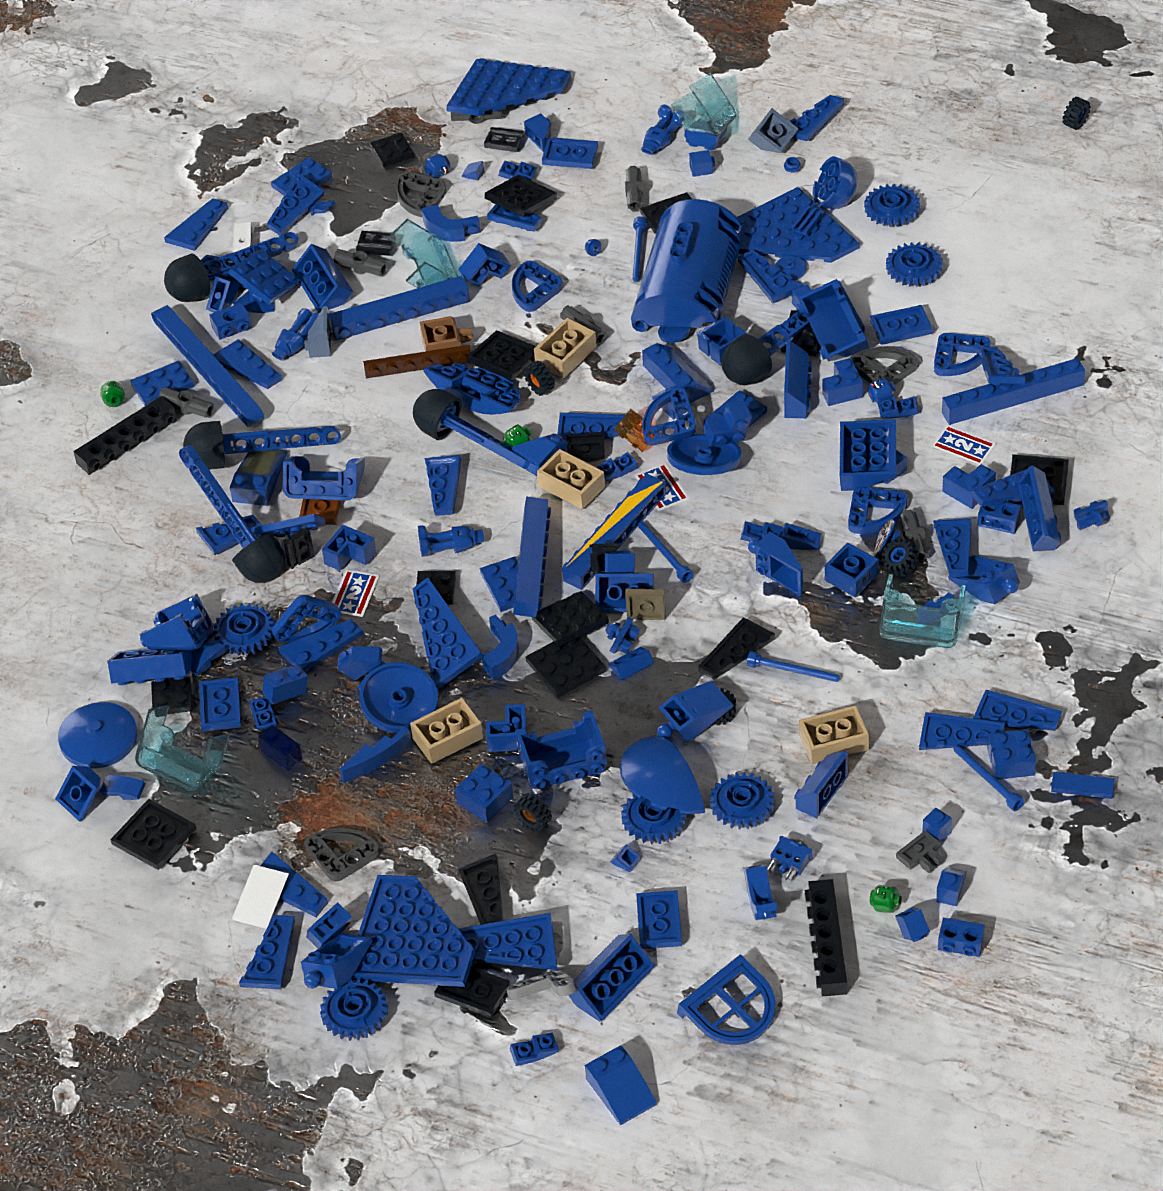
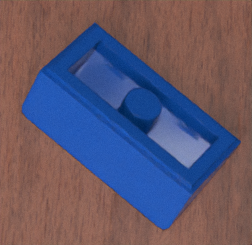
M638 647L615 659L608 665L623 680L652 665L653 659L649 650Z

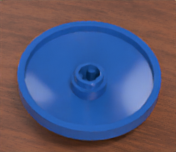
M693 434L689 437L674 440L667 448L669 463L676 469L690 474H723L735 469L741 462L742 452L737 443L710 446L705 434Z
M392 662L378 666L367 674L360 687L359 704L362 713L371 724L386 732L398 733L403 727H406L411 732V722L437 709L438 691L433 679L424 670L409 663Z
M108 702L91 703L76 709L66 717L58 732V742L64 757L74 765L87 766L91 769L103 768L119 762L131 752L137 740V727L131 713L122 706Z

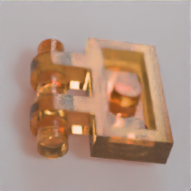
M630 409L614 430L619 433V437L629 441L633 448H638L643 452L647 447L644 445L646 443L642 430L643 418Z

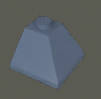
M771 108L748 140L761 150L781 153L799 128Z
M327 306L322 308L308 331V340L304 341L305 351L309 352V358L331 356V326Z

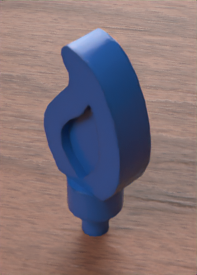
M335 200L332 202L322 201L316 203L310 208L311 215L327 212L329 208L333 207V204H336Z

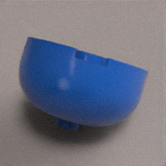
M832 156L819 169L822 172L818 181H814L812 194L814 202H818L820 207L835 210L844 207L852 199L857 188L858 179L856 170L851 163Z

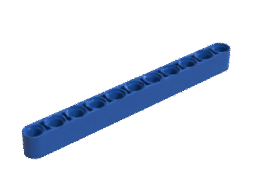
M168 305L151 313L152 319L158 328L247 427L264 419V414L257 403Z

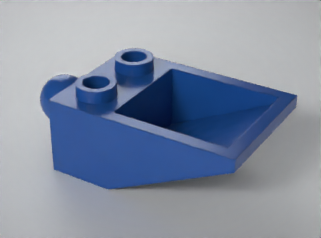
M770 531L761 540H750L748 550L756 556V571L801 597L803 595V569L786 541Z
M975 555L970 557L968 577H949L948 575L949 580L980 601L996 604L1008 593H1015L1020 584L1014 564Z
M712 681L706 682L673 695L658 707L669 724H661L657 729V734L669 739L675 729L688 743L734 706Z
M339 933L316 951L309 953L305 959L300 961L305 985L311 989L318 986L334 989L340 988L351 980L371 945L372 938Z

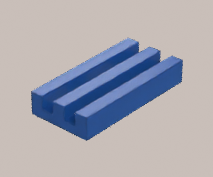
M807 205L791 226V231L807 236L823 216V210L817 211V208L811 209V206Z

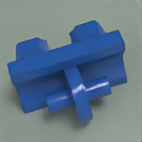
M1106 500L1094 501L1086 508L1082 509L1079 507L1074 509L1077 528L1082 530L1094 524L1097 527L1101 526L1104 520L1110 518L1107 509L1108 502Z
M631 617L627 618L622 629L618 622L608 624L605 629L608 639L616 638L609 650L613 654L616 650L627 654L632 642L625 639L624 636L634 641L640 631L639 628L632 625L634 619Z

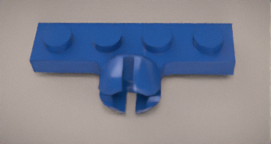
M312 514L252 527L251 531L258 538L268 533H273L274 537H285L287 535L290 539L291 535L305 527L308 530H317L318 527L325 526V518Z

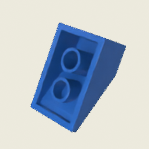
M622 1045L585 1065L586 1080L619 1125L657 1105L634 1061Z

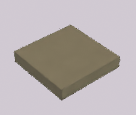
M626 589L627 618L666 620L665 590Z

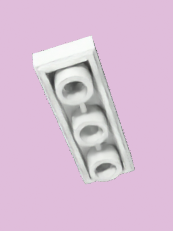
M251 222L234 223L233 252L251 246Z

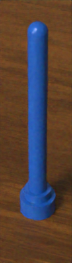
M642 216L634 218L633 227L636 230L632 277L634 282H638L640 277L643 231L647 228V219Z
M639 522V529L677 570L678 579L682 583L689 582L694 576L693 571L688 566H682L644 522Z
M750 651L747 659V666L753 668L762 665L834 682L840 680L838 674L762 658L761 655H758V652Z
M958 745L954 747V752L1006 799L1007 806L1011 810L1018 811L1024 805L1025 800L1019 794L1011 793L962 747Z

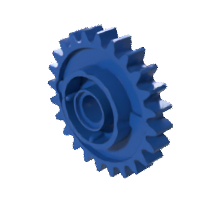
M886 184V187L880 185L879 189L873 188V192H869V196H866L864 201L865 213H867V217H871V221L876 220V224L882 223L883 226L889 224V227L895 224L898 227L900 223L905 225V221L911 223V218L916 219V215H919L920 198H917V193L913 194V189L908 191V187L902 188L901 184L898 187L895 184L891 187Z
M912 242L910 245L904 243V247L898 245L897 250L892 249V253H888V258H886L887 274L891 275V279L896 278V283L902 281V285L908 283L909 287L912 284H915L916 287H918V284L925 286V282L931 284V279L937 280V276H940L942 271L943 259H941V254H938V250L933 251L932 246L927 248V244L920 246V242L917 245H914Z
M241 603L239 608L233 605L232 610L226 608L227 613L221 612V618H216L217 623L213 624L215 640L225 646V651L230 650V654L236 651L238 656L241 652L248 655V652L251 651L254 654L255 649L262 650V645L268 646L267 641H272L273 633L271 630L275 625L273 616H270L269 611L265 612L264 607L259 609L258 604L251 607L250 603L246 607Z
M735 772V777L728 774L727 780L721 778V784L715 783V789H711L710 809H712V814L717 815V821L723 819V825L730 823V828L738 825V829H741L745 825L749 829L750 824L757 827V822L764 823V818L769 819V813H773L775 799L772 787L767 786L766 780L761 782V776L754 778V773L746 776V772H744L742 776H739Z
M633 793V799L627 798V804H623L621 814L625 831L629 830V836L635 835V840L642 838L643 843L650 840V843L653 844L657 840L661 844L662 839L669 842V836L676 838V832L681 833V827H685L687 815L681 814L679 809L668 807L666 810L656 808L651 805L650 800L643 796L638 798Z
M360 978L356 980V983L349 980L348 984H344L340 988L334 989V991L328 990V997H323V1003L320 1004V1015L327 1031L332 1030L333 1036L340 1034V1039L348 1036L349 1041H351L353 1036L360 1040L361 1035L368 1038V1032L375 1034V1028L381 1029V1022H386L385 1015H388V1002L386 995L382 994L381 988L376 989L375 983L369 985L368 980L361 983Z

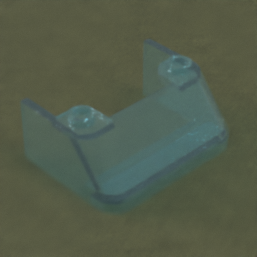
M712 73L690 85L689 88L692 92L671 104L682 121L683 128L697 133L717 136L737 117L734 107Z
M406 219L389 236L390 240L402 247L403 255L407 259L411 258L416 263L417 269L406 279V282L414 287L420 288L458 277L443 241L411 220Z
M889 574L883 597L880 635L889 640L942 648L955 646L965 607L966 585H962L959 599H946L942 602L941 609L902 603L903 595L897 590H892L893 575Z
M165 705L148 709L135 755L137 765L186 790L196 791L201 789L221 766L230 735L224 734L209 738L202 760L173 746L174 732L171 728L164 725L169 706Z

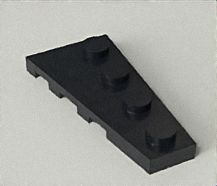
M743 617L698 666V671L715 680L746 659L750 651L756 652L774 640L775 633Z
M496 853L459 868V873L480 925L504 921L498 857Z

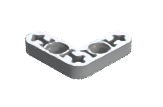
M558 969V971L553 970L509 985L506 991L508 998L515 1000L549 988L558 996H567L576 992L574 980L563 969Z

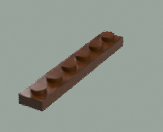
M470 345L363 361L365 376L367 379L424 370V368L436 364H441L445 367L451 366L453 363H468L467 356L471 353Z

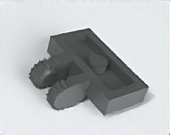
M926 830L896 853V858L910 870L917 864H920L921 868L926 872L931 873L934 871L933 865L926 857H929L937 866L943 863L941 856L935 852L940 847V842Z

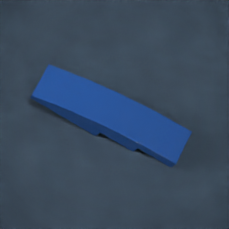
M747 521L743 524L740 540L748 542L752 539L761 540L770 531L784 539L790 549H819L821 533L789 523H785L784 527L765 522L763 526Z
M403 727L392 739L385 735L373 747L365 744L339 769L341 781L346 783L361 777L397 756L412 743L410 730Z

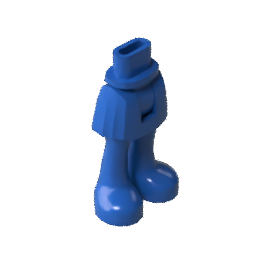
M661 105L658 109L660 119L654 127H650L647 130L641 151L653 155L654 152L667 146L671 142L670 135L688 120L684 111L678 109L673 114L669 106Z
M302 308L298 312L297 319L289 330L283 329L281 331L272 355L279 360H283L285 357H289L291 354L293 355L304 346L308 331L319 314L316 312L311 313L309 309ZM303 325H305V326L302 328V330L297 334V332L299 331V329H300Z
M418 526L421 557L447 549H454L455 553L476 546V543L484 542L483 530H474V528L467 526H455L451 530L440 533H429L425 526Z

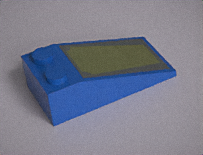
M274 449L248 452L235 472L230 484L232 502L268 506L280 475L283 461L286 458L287 450Z

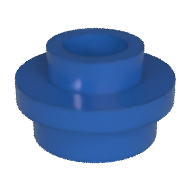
M795 157L787 158L784 163V169L790 173L797 172L801 168V163Z
M597 239L588 240L585 244L587 254L590 256L599 254L601 242Z

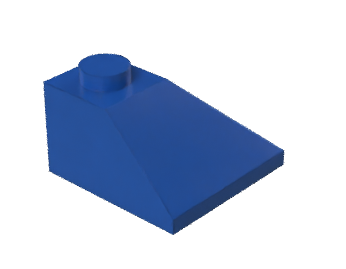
M551 434L513 446L512 450L537 467H542L559 449L566 451L568 442L558 434Z
M72 766L55 800L78 821H82L99 790L101 777L90 767Z

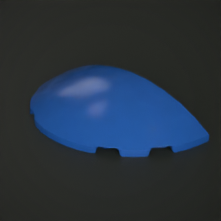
M453 363L451 367H443L441 364H436L424 368L423 372L437 389L445 390L460 398L462 407L473 412L490 415L511 412L519 405L520 390L513 387L514 382L480 367L478 369L467 368L466 364Z
M658 735L648 736L636 741L625 750L620 764V774L624 784L638 798L645 797L651 801L652 806L662 810L670 807L679 809L681 814L705 813L703 800L694 775L683 755L669 740Z

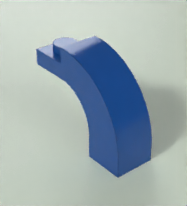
M439 205L422 208L425 228L438 239L460 242L465 241V236L481 233L478 215L463 219H449L442 215Z
M496 614L489 617L490 630L500 641V644L482 657L483 668L492 680L507 673L516 663L519 654L517 632L514 625H506Z
M766 865L743 867L749 901L755 920L776 917V911H778L777 903L771 895Z

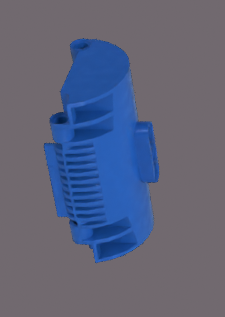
M700 199L679 201L665 210L659 222L631 315V323L634 330L644 332L648 326L701 328L703 323L720 320L741 245L740 234L743 227L739 219L731 211L717 203Z

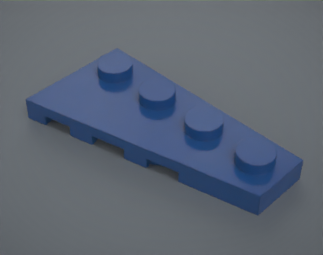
M829 95L816 103L813 109L804 111L800 118L790 120L792 124L799 128L793 138L808 141L845 104L844 98Z
M239 339L213 354L225 369H232L238 375L250 378V381L266 389L282 381L281 375Z
M273 915L263 935L261 944L255 950L253 960L249 962L244 977H241L239 981L240 987L281 990L295 924L294 916Z

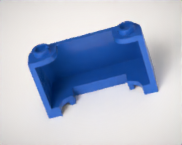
M837 279L798 297L800 303L797 306L801 314L805 313L822 348L819 352L823 360L827 359L830 362L854 355L859 351L869 348L867 340Z
M291 456L283 461V492L288 498L351 500L357 495L365 468V458L349 460L344 471L325 472L310 471V462L306 457Z
M195 594L158 611L154 619L155 627L142 631L140 633V641L148 649L193 651L202 646L213 630V623L198 594Z

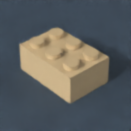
M566 318L534 348L535 361H541L542 364L546 365V368L550 369L549 372L564 379L596 348L595 331Z
M561 449L537 471L538 487L582 510L605 488L603 471Z
M463 698L410 723L413 740L431 764L483 739L481 722Z
M856 705L799 720V736L811 765L823 761L826 755L846 751L848 755L869 750V734Z

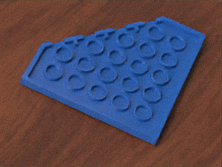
M479 58L475 60L446 105V109L448 112L480 116L484 115L487 110L492 109L495 112L505 109L506 105L509 104L516 106L526 103V100L531 98L538 100L546 98L547 94L553 92L560 94L569 82L571 72L564 69L556 70L548 67H534L533 65H520L514 62L505 63L500 60L491 61Z
M799 187L737 217L743 225L738 254L741 251L749 252L754 250L761 256H765V254H773L778 258L795 256L802 260L814 261V259H823L824 262L832 263L859 249V243L824 210L823 216L807 236L791 231V226L807 205L811 206V209L817 208V211L823 210Z
M377 875L358 936L372 938V943L351 980L360 978V981L465 987L475 955L472 945L467 942L463 934L450 921L447 914L438 906L434 898L421 885L416 876Z

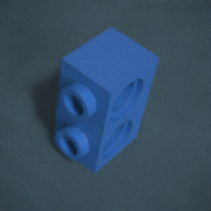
M1004 502L1003 504L980 507L977 526L1015 534L1020 520L1021 505Z
M337 902L308 928L306 938L318 949L333 937L342 933L351 924L352 916Z
M943 917L938 937V950L980 957L985 925Z

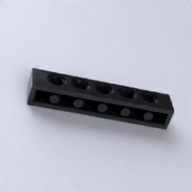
M160 396L74 450L76 464L88 475L99 470L104 465L176 421L174 407Z
M833 879L808 881V889L805 890V901L810 903V906L807 907V917L812 919V924H809L810 936H814V941H811L812 954L816 953L817 958H813L814 971L819 972V976H816L817 989L821 988L822 997L847 995V977Z

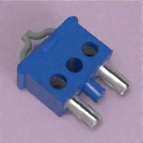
M780 836L778 844L770 854L771 863L767 868V872L772 874L776 867L780 866L778 869L780 873L784 874L788 870L785 876L786 881L790 882L795 874L800 876L808 862L813 860L812 850L804 843L805 839L801 837L799 839H788Z

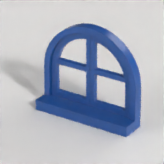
M740 954L681 1001L678 1005L677 1014L682 1019L687 1016L706 1036L717 1042L740 1045L758 1039L767 1031L775 1013V996L766 979ZM742 972L757 989L737 1003L723 987ZM716 993L731 1010L714 1024H711L697 1008ZM761 993L764 1001V1013L757 1023L742 1007ZM734 1013L750 1027V1029L742 1032H727L717 1028Z

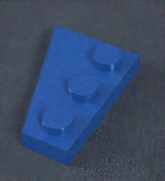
M497 204L487 214V220L525 229L526 231L535 232L541 224V217L534 213L522 217Z
M254 515L242 517L250 529L262 525ZM214 523L212 524L213 527L203 529L201 526L196 528L197 534L214 555L239 543L226 524Z

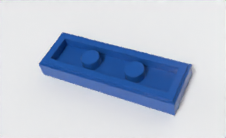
M1053 772L1051 792L1113 798L1114 778Z

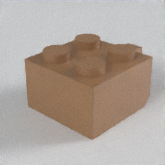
M452 316L420 322L421 337L425 351L461 346L462 343L473 340L471 328L458 329L455 318Z

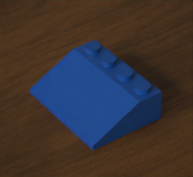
M896 419L840 421L839 476L841 491H854L859 487L867 488L896 476Z

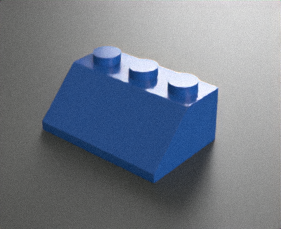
M654 572L595 573V605L602 612H627L626 589H654Z
M841 751L826 755L823 761L818 762L814 773L807 777L805 785L802 789H798L794 799L796 800L797 810L816 819L848 777V752Z

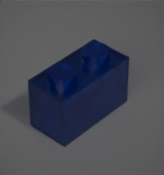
M271 725L258 736L261 751L287 771L291 770L303 759L300 744L274 725Z

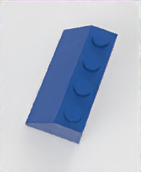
M310 244L292 268V272L301 280V286L319 313L324 306L331 310L344 305L353 293V290L332 257L324 248Z
M787 341L784 418L806 419L807 411H810L811 400H807V398H811V387H808V385L812 383V374H808V372H812V361H809V354L792 341Z
M655 343L642 350L643 366L665 389L675 386L683 388L687 393L690 404L714 392L713 388L673 348Z
M1029 466L1018 481L1032 551L1055 550L1061 542V534L1057 530V516L1054 514L1053 498L1050 497L1049 493L1050 484L1046 480L1044 472L1034 466Z
M139 649L117 652L107 661L111 683L127 685L131 681H136V683L140 684L146 683L150 679H155L156 682L167 680L170 677H173L174 680L183 679L191 671L192 651Z
M632 934L618 935L574 979L576 992L568 996L578 1008L601 1022L655 965Z

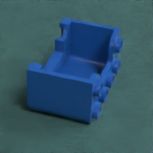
M592 710L583 712V719L579 723L578 721H573L574 728L537 737L535 732H531V735L528 734L525 728L515 730L517 750L532 788L542 789L570 780L581 779L589 775L600 774L607 767L606 746Z

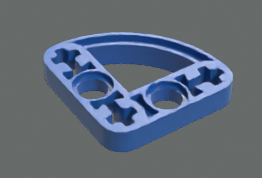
M530 260L523 262L516 269L512 277L513 297L516 303L527 312L536 311L563 289V282L559 276ZM540 275L546 276L545 278H538ZM523 277L539 285L525 297L519 289ZM541 292L547 293L546 295H543V296L539 295V293H541Z
M942 333L939 335L934 360L935 374L939 376H956L976 369L982 364L978 353L979 347H990V339L985 336ZM961 342H968L969 344H968V345H961L960 343H961ZM953 351L976 353L974 357L965 362L951 364ZM945 352V353H948L949 355H947V356H941L940 353Z
M676 387L662 393L648 406L642 423L643 437L646 444L654 446L689 437L696 432L695 419L687 393L683 388ZM678 394L681 397V403L678 402V398L676 397V395ZM671 401L676 420L651 427L652 420L657 411ZM683 408L688 410V413L685 415L678 413ZM686 420H688L690 429L685 427ZM669 428L675 430L672 435H667L665 431Z
M856 488L852 495L848 518L849 531L855 534L879 532L889 520L897 522L900 519V514L907 507L906 493L896 490ZM878 496H882V497H884L885 499L882 500V501H879V500H876L875 498L878 497ZM869 507L894 509L880 519L866 522ZM857 508H861V509H863L864 511L861 512V513H858V512H855L854 510L857 509Z
M300 595L279 618L271 631L277 641L293 642L333 626L340 619L342 613L335 603L308 595ZM322 606L319 610L314 611L317 607ZM306 616L320 619L310 626L295 630Z

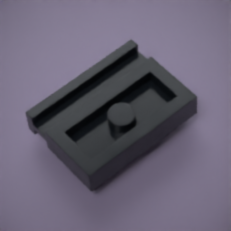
M491 127L484 141V148L517 152L523 138V131Z
M361 231L356 252L363 251L366 254L390 256L396 236L392 233Z
M603 432L566 434L568 454L580 460L605 459Z
M307 527L291 535L290 539L283 540L287 563L291 569L294 568V565H301L315 557L311 533Z
M618 543L589 545V547H592V553H590L592 572H605V553L617 551L616 546H619Z

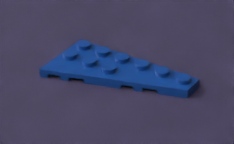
M426 578L413 588V594L420 616L419 622L423 630L422 635L426 654L429 658L430 672L437 690H439L481 659L483 654L429 578Z
M551 913L459 928L464 938L474 948L475 955L473 961L558 971Z

